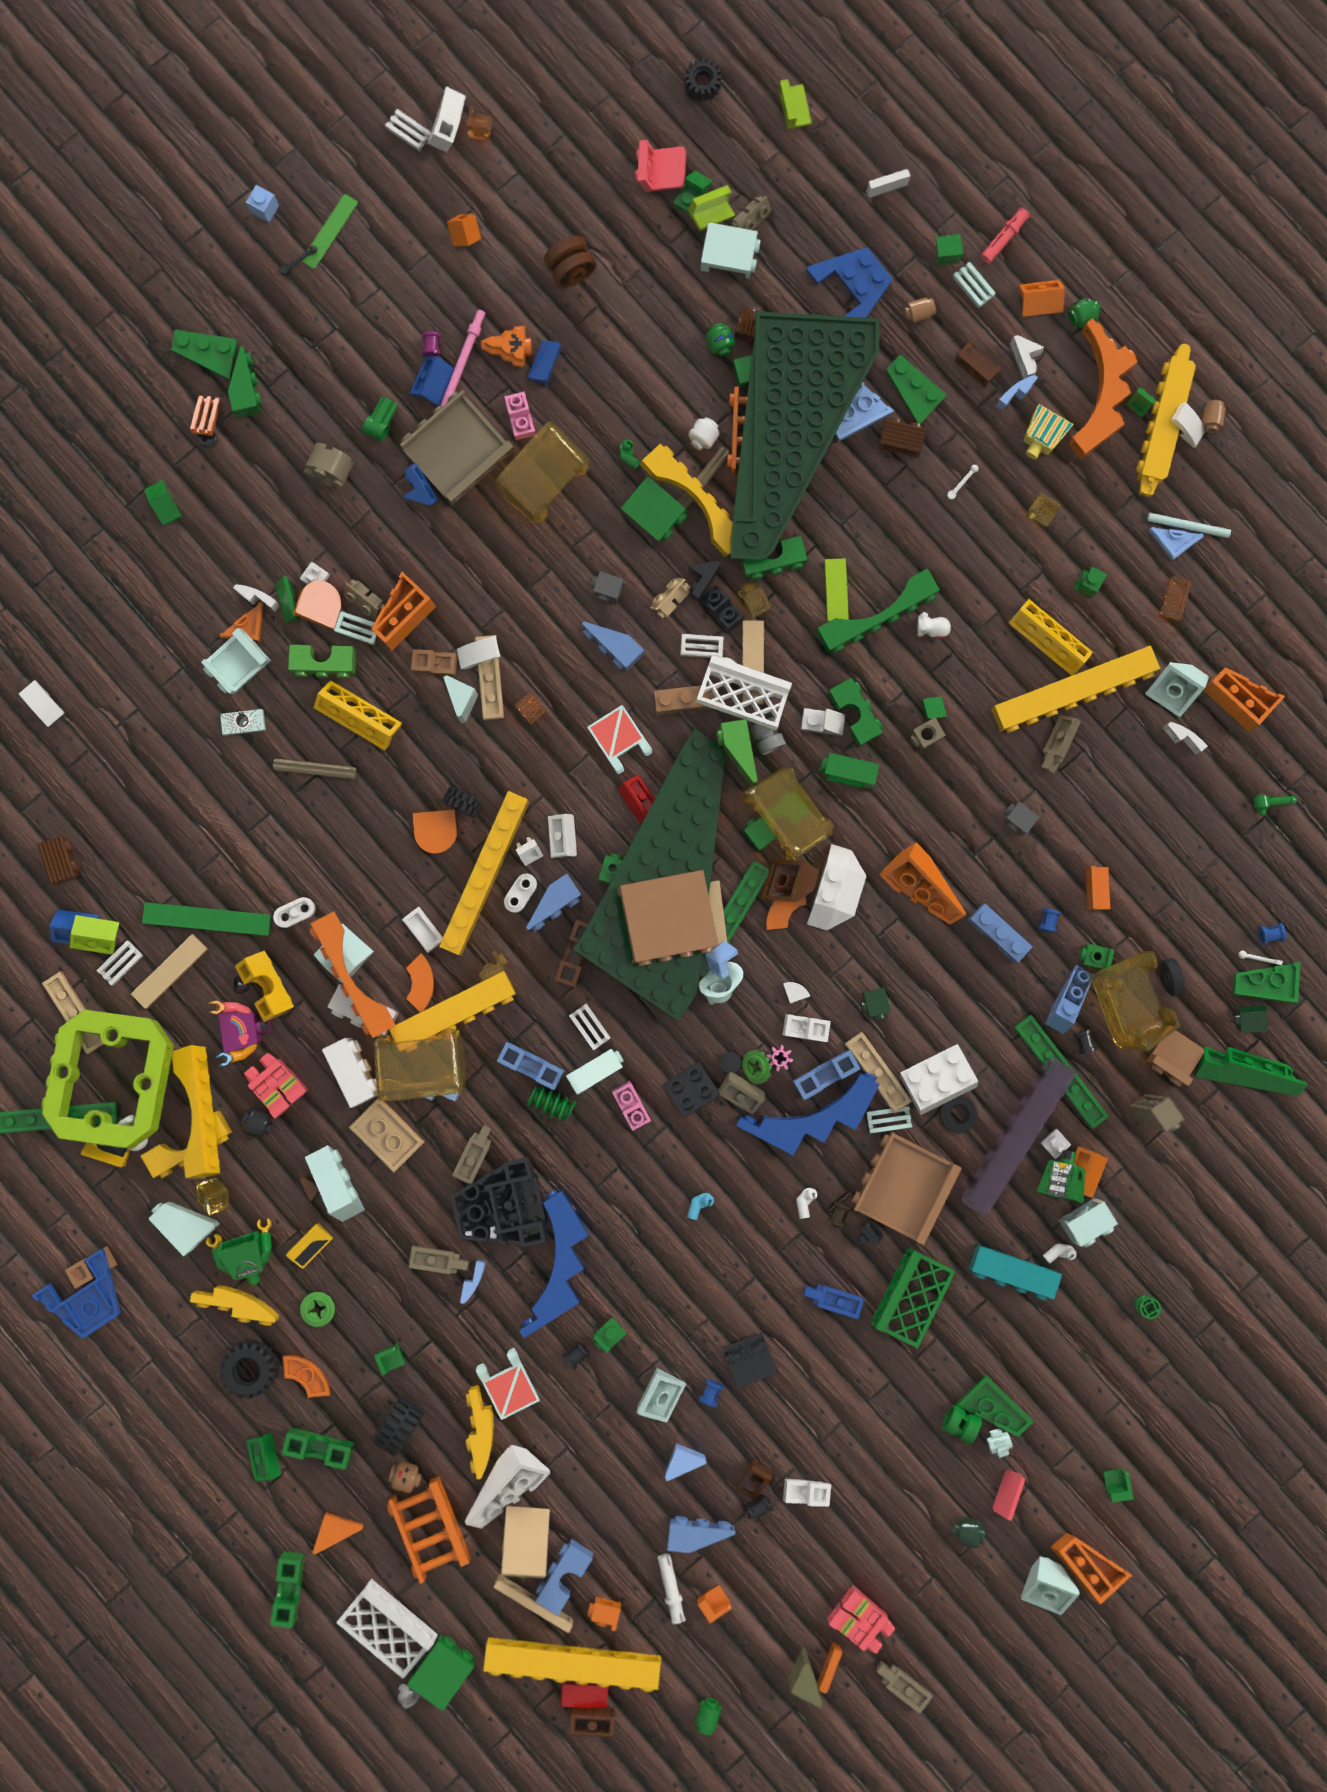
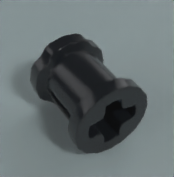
M1092 1029L1073 1034L1077 1038L1080 1055L1098 1050L1097 1046L1094 1045L1091 1035Z
M578 1340L576 1346L567 1354L564 1353L562 1357L575 1370L577 1364L591 1354Z
M764 1493L753 1504L746 1505L748 1512L755 1522H758L759 1518L768 1511L772 1512L774 1510Z

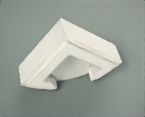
M794 982L783 983L789 1003L810 997L808 991L802 985Z

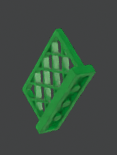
M907 1247L870 1324L882 1332L919 1348L956 1271ZM921 1259L927 1261L930 1270L919 1273L917 1266ZM942 1269L947 1271L948 1274L945 1280L937 1282L934 1272ZM931 1274L934 1284L923 1287L920 1277ZM917 1279L920 1289L909 1292V1282ZM936 1288L937 1296L935 1300L928 1302L925 1291ZM922 1293L924 1304L914 1307L911 1297ZM908 1298L910 1309L900 1312L899 1302ZM926 1307L928 1312L926 1319L918 1321L915 1311ZM912 1312L915 1323L904 1326L901 1316ZM898 1318L901 1328L893 1331L888 1329L890 1321ZM917 1327L918 1335L915 1341L908 1338L906 1330Z

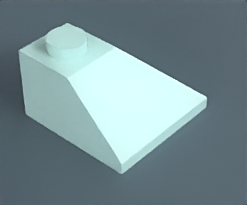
M1170 662L1145 694L1181 717L1203 691L1209 676L1193 665Z
M342 924L345 930L343 956L345 966L350 977H352L374 951ZM319 948L314 956L333 975L330 969L333 966L329 958L325 960Z
M1040 1556L1031 1567L1021 1600L1062 1615L1079 1596V1590L1061 1564Z

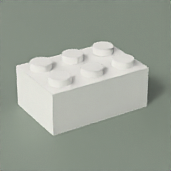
M344 1038L322 1049L350 1108L359 1106L380 1095L378 1090L381 1087L376 1078L372 1079L369 1073L371 1071L370 1064L367 1059L363 1060L360 1054L362 1048L357 1040Z
M958 1044L900 1072V1079L920 1115L978 1086V1080Z

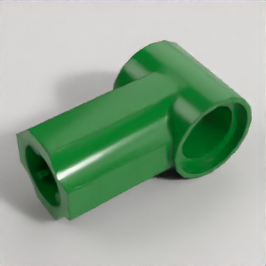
M381 397L372 416H368L365 420L362 433L383 442L388 434L389 424L398 405L387 397Z

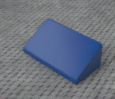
M542 340L528 379L546 386L548 385L562 349L561 343Z

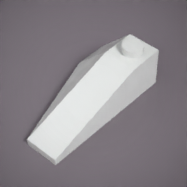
M510 1445L493 1467L465 1520L466 1525L483 1528L502 1514V1508L512 1502L514 1504L520 1500L519 1496L529 1489L532 1492L551 1473L550 1470L527 1449Z

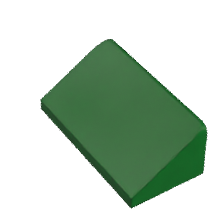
M283 576L276 583V590L284 622L289 624L300 621V616L293 614L296 599L292 583L288 577Z
M268 1433L247 1438L246 1442L255 1482L269 1481L279 1477L281 1471L273 1434Z

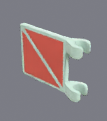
M623 705L587 727L617 774L624 771L623 765L617 757L636 745H639L645 756L652 754V748Z
M515 1348L507 1351V1357L512 1364L511 1367L491 1377L485 1364L478 1365L476 1373L482 1381L501 1420L540 1401Z

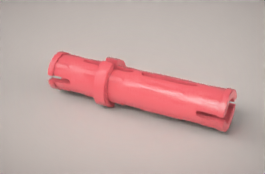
M1020 208L1013 218L1004 224L1002 231L980 255L985 263L990 264L1007 242L1019 233L1020 227L1030 217L1028 211Z

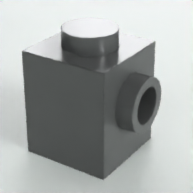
M600 571L598 577L594 576L591 588L594 589V596L601 602L608 603L612 601L618 603L624 586V579Z
M1018 802L1015 805L1011 804L1006 809L1004 814L1007 816L1003 821L1007 823L1005 826L1014 833L1018 832L1023 836L1029 832L1039 819V816L1024 804Z

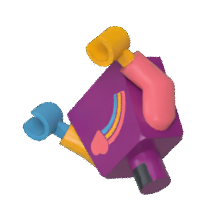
M209 1002V1004H216L217 1006L215 1011H209V1013L219 1015L224 1053L217 1055L215 1058L223 1057L225 1061L223 1064L218 1065L219 1067H223L229 1062L233 1063L246 1059L256 1050L257 1044L261 1043V1034L272 1031L270 1020L266 1022L259 1021L257 1013H252V1010L247 1006L237 1002Z

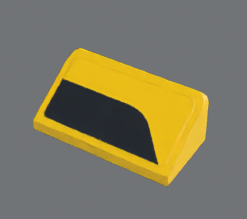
M86 1142L81 1155L118 1167H124L131 1150L123 1147Z
M317 1223L286 1256L304 1269L333 1237Z

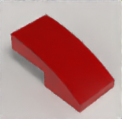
M575 1681L561 1682L560 1705L562 1707H607L608 1687H600L597 1683L580 1685L575 1683Z

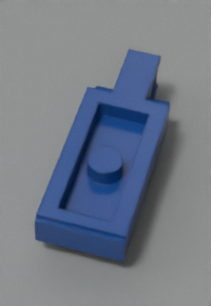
M817 1284V1288L805 1285L803 1291L804 1296L813 1298L812 1303L818 1307L859 1319L864 1297Z

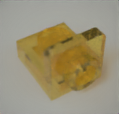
M748 583L738 592L753 618L772 608L762 586L757 583Z
M496 950L492 952L497 964L494 965L491 962L481 968L482 972L478 974L482 981L507 970L504 965L508 963L503 953L498 954Z

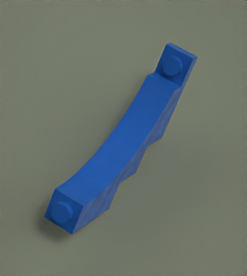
M859 1072L853 1083L839 1098L817 1111L793 1117L764 1115L759 1125L756 1124L757 1120L749 1115L743 1117L740 1115L736 1126L794 1156L805 1133L825 1143L836 1120L856 1130L880 1084L876 1081V1076L865 1072V1074Z
M556 1189L545 1196L547 1200L543 1202L551 1219L555 1234V1261L549 1283L541 1297L532 1307L536 1318L534 1319L531 1316L522 1322L523 1326L519 1331L523 1338L580 1302L568 1279L584 1270V1265L572 1246L589 1236V1232L563 1190L559 1192Z

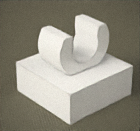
M311 562L300 577V580L305 584L313 581L326 582L330 574Z
M530 837L526 838L528 842L522 846L518 842L517 849H515L525 866L543 856L535 840H531Z
M1054 1129L1040 1142L1054 1159L1071 1146L1058 1129Z

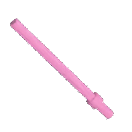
M482 310L477 311L473 323L469 325L467 330L468 336L441 402L442 406L449 402L448 398L455 392L476 337H479L481 332L480 326L485 316V312Z

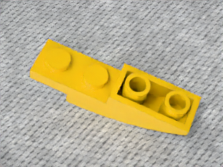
M218 1285L214 1288L213 1293L198 1290L191 1293L190 1302L196 1303L197 1307L208 1308L209 1305L218 1306L217 1309L230 1311L233 1308L232 1317L238 1318L237 1321L240 1322L257 1320L261 1325H272V1323L279 1320V1314L269 1305L239 1289Z
M477 1385L470 1387L469 1394H466L468 1407H472L473 1415L470 1416L472 1428H476L475 1431L470 1432L469 1438L466 1439L468 1452H472L473 1460H470L471 1471L476 1473L477 1479H481L491 1454L494 1418L492 1405L483 1406L480 1387Z

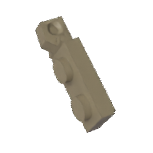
M1065 715L1059 716L1043 750L1045 760L1042 768L1047 772L1054 774L1059 763L1061 764L1081 723L1078 718Z
M483 1125L479 1134L474 1132L473 1136L470 1137L452 1174L453 1177L469 1185L473 1183L490 1148L491 1140L487 1138L492 1128Z
M413 1245L408 1268L457 1274L458 1269H469L470 1260L459 1259L460 1254L452 1251Z
M880 1660L875 1668L883 1676L881 1681L885 1684L886 1688L921 1714L932 1699L933 1694L899 1667L892 1665L890 1668Z

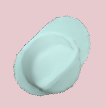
M726 962L729 975L724 979L709 971L699 982V989L706 996L710 1005L728 1001L733 990L743 979V970L737 963Z

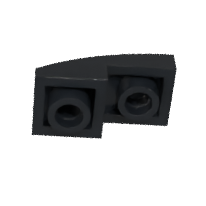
M717 585L701 598V601L729 632L745 620L744 614Z

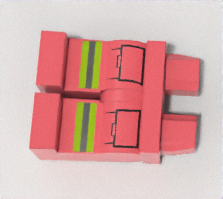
M267 1053L259 1060L266 1068L265 1071L260 1073L255 1066H252L244 1075L250 1082L249 1088L265 1104L270 1114L277 1118L309 1089L281 1059L277 1060L273 1055Z
M854 1585L851 1586L842 1598L841 1603H838L827 1618L828 1624L831 1627L840 1631L863 1651L868 1649L874 1654L882 1646V1642L875 1637L880 1631L889 1637L895 1629L887 1614Z

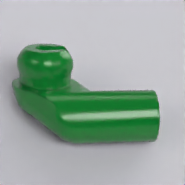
M626 439L619 448L620 459L637 471L641 462L633 457V442Z

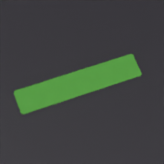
M346 194L343 195L311 244V246L317 247V253L310 254L302 262L314 269L316 268L358 204V201Z

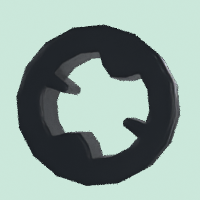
M214 431L211 436L212 439H207L206 442L203 436L208 435L197 434L198 441L205 448H213L218 442L217 434Z

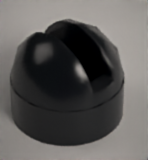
M235 976L233 982L234 992H247L250 986L244 985L240 976Z

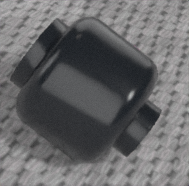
M252 1107L244 1111L239 1125L242 1126L241 1131L255 1138H261L264 1133L269 1134L273 1122H270V1114L268 1112Z

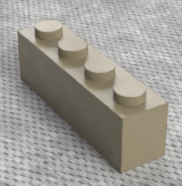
M1145 1094L1129 1105L1133 1114L1145 1128L1172 1132L1179 1128V1123L1184 1120L1169 1097Z

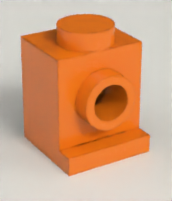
M596 1597L594 1604L590 1603L587 1616L591 1617V1621H595V1624L606 1627L607 1625H612L611 1630L616 1631L621 1602Z

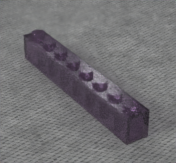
M1052 1057L1043 1063L1041 1067L1043 1072L1040 1077L1034 1078L1029 1087L1031 1088L1028 1096L1024 1095L1018 1104L1020 1109L1016 1114L1013 1113L1007 1121L1008 1128L1005 1132L1002 1131L995 1141L998 1144L994 1150L990 1149L984 1158L986 1163L982 1169L978 1168L973 1175L974 1182L971 1187L967 1186L961 1195L963 1197L962 1202L984 1217H987L1077 1073V1071L1056 1058Z

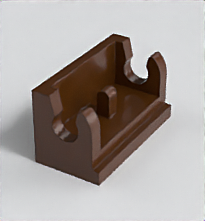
M971 341L957 354L954 361L984 388L1001 371V367L999 365L996 367L973 347Z

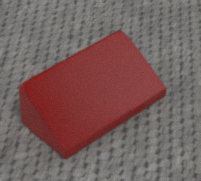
M638 774L618 787V791L637 820L642 823L655 798Z

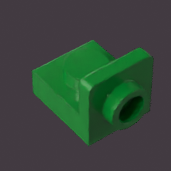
M612 1316L593 1334L595 1339L593 1343L601 1352L605 1350L608 1353L627 1332Z

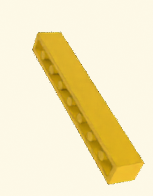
M1148 646L995 705L991 711L1000 732L1007 730V733H1011L1020 729L1018 725L1023 723L1029 726L1038 722V718L1044 715L1046 718L1057 715V710L1065 708L1066 711L1078 706L1077 703L1084 700L1085 703L1097 699L1096 695L1104 693L1106 696L1116 692V688L1123 685L1124 688L1136 684L1135 680L1142 678L1145 681L1155 677V672L1160 667L1152 647Z
M510 791L507 792L439 947L462 956L528 807V799Z
M488 1637L484 1671L496 1676L504 1673L510 1674L511 1677L515 1678L532 1676L535 1680L551 1678L556 1682L570 1680L580 1685H586L589 1682L597 1683L600 1687L617 1685L621 1689L636 1687L642 1691L651 1692L653 1689L658 1690L661 1656Z

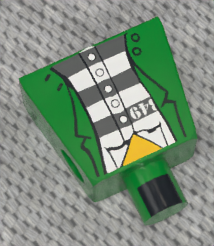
M1064 1150L1061 1162L1055 1160L1048 1161L1037 1189L1038 1193L1083 1203L1085 1168L1074 1164L1075 1152Z

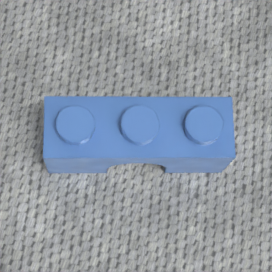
M986 904L980 905L967 920L982 935L984 934L994 941L999 947L998 950L1013 963H1018L1033 947Z
M506 1042L497 1062L521 1072L553 1090H556L565 1070L510 1042Z
M846 1050L797 1077L792 1082L801 1098L806 1100L822 1091L828 1085L860 1070V1067L851 1051Z
M572 1539L568 1545L566 1543L563 1544L558 1553L561 1557L557 1563L553 1562L546 1573L549 1575L545 1582L541 1581L535 1591L537 1594L536 1602L557 1616L570 1597V1590L563 1586L560 1581L561 1576L566 1573H574L582 1577L593 1559V1552Z

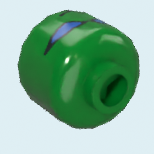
M723 323L713 325L708 329L709 332L705 336L710 352L712 354H719L720 357L729 355L731 349L735 346V340L730 327L724 326Z

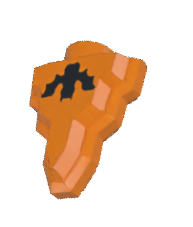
M515 326L511 331H504L501 336H491L482 340L481 349L491 355H500L503 361L511 362L515 367L524 368L525 357L531 356L532 340L531 338H526L525 326Z

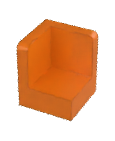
M461 214L447 221L453 246H469L481 239L475 214Z
M719 1584L697 1598L698 1606L709 1623H712L732 1609L731 1601Z

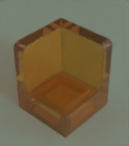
M470 106L467 120L469 137L489 140L493 122L492 117L476 114L474 106Z

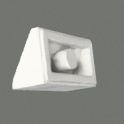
M560 814L548 816L551 858L577 856L574 815Z

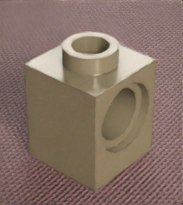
M934 717L915 728L911 732L912 736L910 739L916 748L919 747L922 751L943 739L946 735ZM923 730L930 732V740L922 738L921 732Z

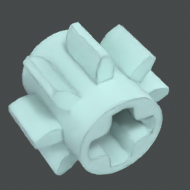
M1000 1428L990 1431L991 1437L986 1438L991 1454L997 1453L999 1458L1009 1455L1008 1449L1013 1448L1008 1432L1002 1433Z

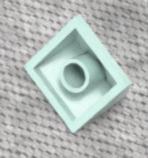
M445 676L443 678L456 715L461 724L466 723L478 698V694L474 688L449 676Z
M656 1368L637 1406V1413L645 1417L667 1422L686 1383Z

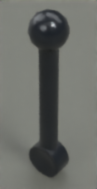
M314 245L310 246L306 253L288 266L283 265L280 269L282 274L287 275L292 267L310 254L317 253V247Z

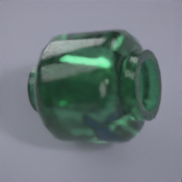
M962 1517L959 1523L955 1522L953 1536H957L959 1545L978 1548L980 1544H984L986 1527L983 1526L982 1521L979 1519Z

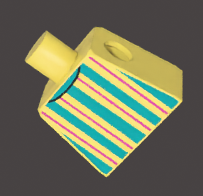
M1039 404L1033 413L1023 439L1026 444L1030 445L1026 455L1031 459H1037L1040 452L1049 455L1068 433L1073 424Z

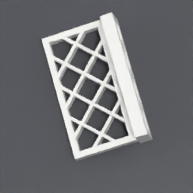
M712 655L696 703L777 730L792 683ZM709 676L718 677L721 682L713 684ZM729 684H738L741 689L733 691ZM724 686L728 694L720 696L716 688ZM712 691L715 698L712 700L702 697L703 693ZM749 691H758L761 696L753 698ZM744 693L748 701L740 703L736 695ZM769 697L778 698L781 700V703L773 705ZM732 698L735 706H727L723 700ZM764 700L768 708L760 710L756 702ZM752 705L755 713L749 714L743 707ZM772 712L775 722L767 720L763 714Z
M372 1579L336 1622L402 1679L424 1653L431 1648L438 1636L436 1632ZM364 1597L370 1602L371 1609L360 1610L359 1601ZM372 1614L373 1624L362 1625L361 1615ZM376 1614H384L387 1617L388 1623L377 1624ZM350 1615H357L358 1625H350L345 1621V1618ZM388 1628L389 1638L379 1639L378 1629ZM393 1628H401L404 1631V1637L394 1638ZM373 1629L374 1639L365 1638L363 1630ZM405 1642L406 1652L395 1653L394 1643ZM409 1642H417L423 1648L417 1652H410ZM390 1643L391 1653H383L380 1650V1644ZM407 1657L408 1666L403 1670L397 1665L396 1658Z

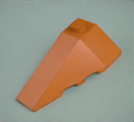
M917 842L901 851L879 874L893 890L898 893H905L911 897V901L914 903L919 902L926 906L930 913L950 925L966 915L965 910L931 857Z

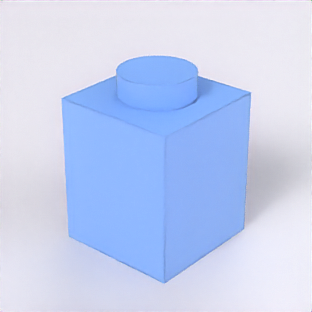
M258 185L255 186L246 201L250 212L268 223L279 207L275 195Z

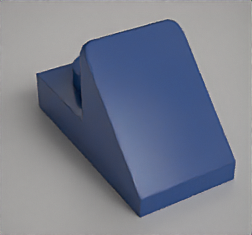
M417 462L404 470L408 483L413 485L414 489L404 494L403 498L426 505H431L438 500Z

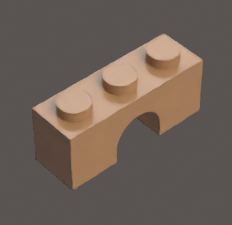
M701 686L654 691L657 716L677 714L679 711L688 709L704 711L713 710V708L696 703ZM712 691L703 693L702 696L710 700L715 698Z

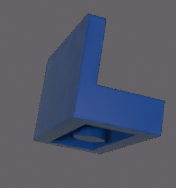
M426 356L410 394L415 398H425L434 405L440 406L454 368L438 356Z
M57 910L49 925L51 941L70 944L75 916L99 919V915Z

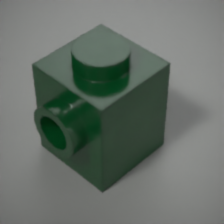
M885 987L862 992L863 1001L860 1004L863 1014L867 1013V1017H873L874 1020L886 1018V1013L891 1011Z
M1265 1005L1239 1007V1014H1235L1236 1026H1240L1241 1033L1268 1032Z

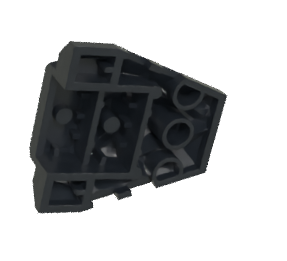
M529 1157L508 1161L450 1196L459 1239L499 1242V1244L505 1245L515 1244L520 1247L547 1242V1228L545 1224L547 1222V1214L543 1204L537 1173H534Z

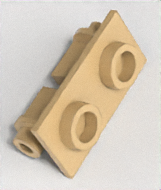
M675 578L671 580L667 585L668 589L663 594L657 595L652 601L653 605L650 609L659 610L657 615L660 618L668 617L677 607L672 602L673 599L681 603L690 593L691 587L687 583L683 584L685 579Z

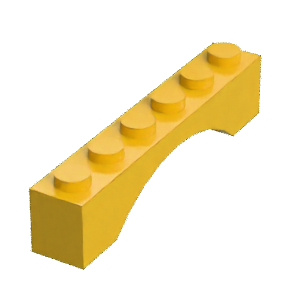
M660 443L642 460L640 465L654 480L677 486L697 502L707 519L711 543L724 557L730 554L732 529L730 515L725 509H720L715 504V498L710 493L706 494L701 489L702 484L695 477L691 478L687 473L688 469L682 462L678 463L673 458V452L667 446L663 447Z
M190 1045L174 1050L172 1062L173 1071L181 1080L188 1094L192 1113L191 1135L183 1156L185 1178L202 1179L219 1174L220 1166L206 1047Z

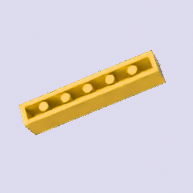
M503 971L397 1024L389 1030L399 1051L406 1050L409 1053L419 1048L417 1044L423 1041L427 1044L437 1039V1034L443 1031L447 1034L457 1029L456 1024L463 1021L465 1025L476 1019L474 1015L480 1012L485 1015L495 1010L494 1005L500 1002L502 1005L513 1001L512 996L516 995V992L506 972Z

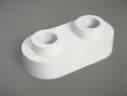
M522 874L517 878L504 899V905L507 910L518 913L524 909L537 888V881L534 876ZM528 880L530 886L524 888L522 886L523 881ZM513 898H517L519 901L516 906L511 904Z
M299 898L279 907L274 912V922L280 927L289 928L312 917L316 907L311 899ZM303 905H308L307 912L302 911ZM287 913L289 915V919L287 921H283L282 917L284 914Z

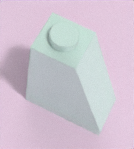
M610 1049L567 1075V1078L575 1092L579 1094L622 1068L621 1063L624 1060L618 1050L614 1052Z
M172 1202L159 1203L152 1209L153 1215L148 1218L183 1256L189 1254L220 1225L217 1220Z

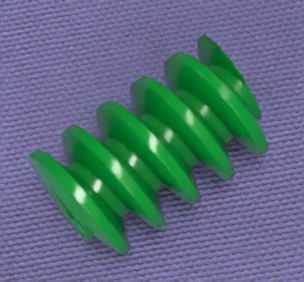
M536 1085L528 1100L527 1107H531L535 1103V1111L543 1107V1115L550 1111L551 1119L558 1115V1123H561L564 1119L567 1121L576 1101L573 1100L568 1104L567 1096L560 1100L561 1093L558 1092L555 1096H552L553 1089L545 1092V1085H542L539 1089Z

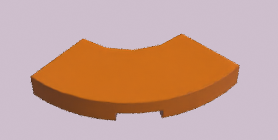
M806 896L796 903L774 901L767 915L766 930L788 928V920L792 912L798 907L806 905Z
M422 953L406 968L412 980L411 992L406 999L420 1013L429 1005L434 991L433 971Z
M283 1356L285 1379H293L301 1383L306 1390L308 1398L330 1396L331 1392L328 1381L323 1372L314 1363L299 1356Z

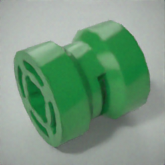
M1140 1295L1134 1302L1136 1312L1147 1319H1154L1161 1312L1158 1300L1149 1295Z

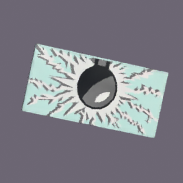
M263 709L220 714L222 735L224 736L266 731Z

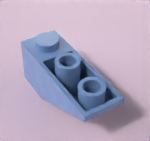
M588 622L582 623V628L584 629L582 633L590 641L594 639L599 644L597 648L604 655L608 653L613 658V664L619 670L623 668L627 672L644 655V649L629 635Z
M565 874L549 885L526 927L528 931L533 929L536 932L545 926V920L550 917L554 920L562 914L561 910L566 906L572 908L580 902L579 898L582 895L568 874Z
M1075 965L1050 1010L1045 1022L1046 1025L1062 1034L1074 1025L1094 978L1092 973Z
M676 1516L675 1519L670 1518L668 1551L691 1553L735 1535V1526L727 1521H718L717 1524L709 1523L710 1521L707 1519L690 1521L687 1517Z

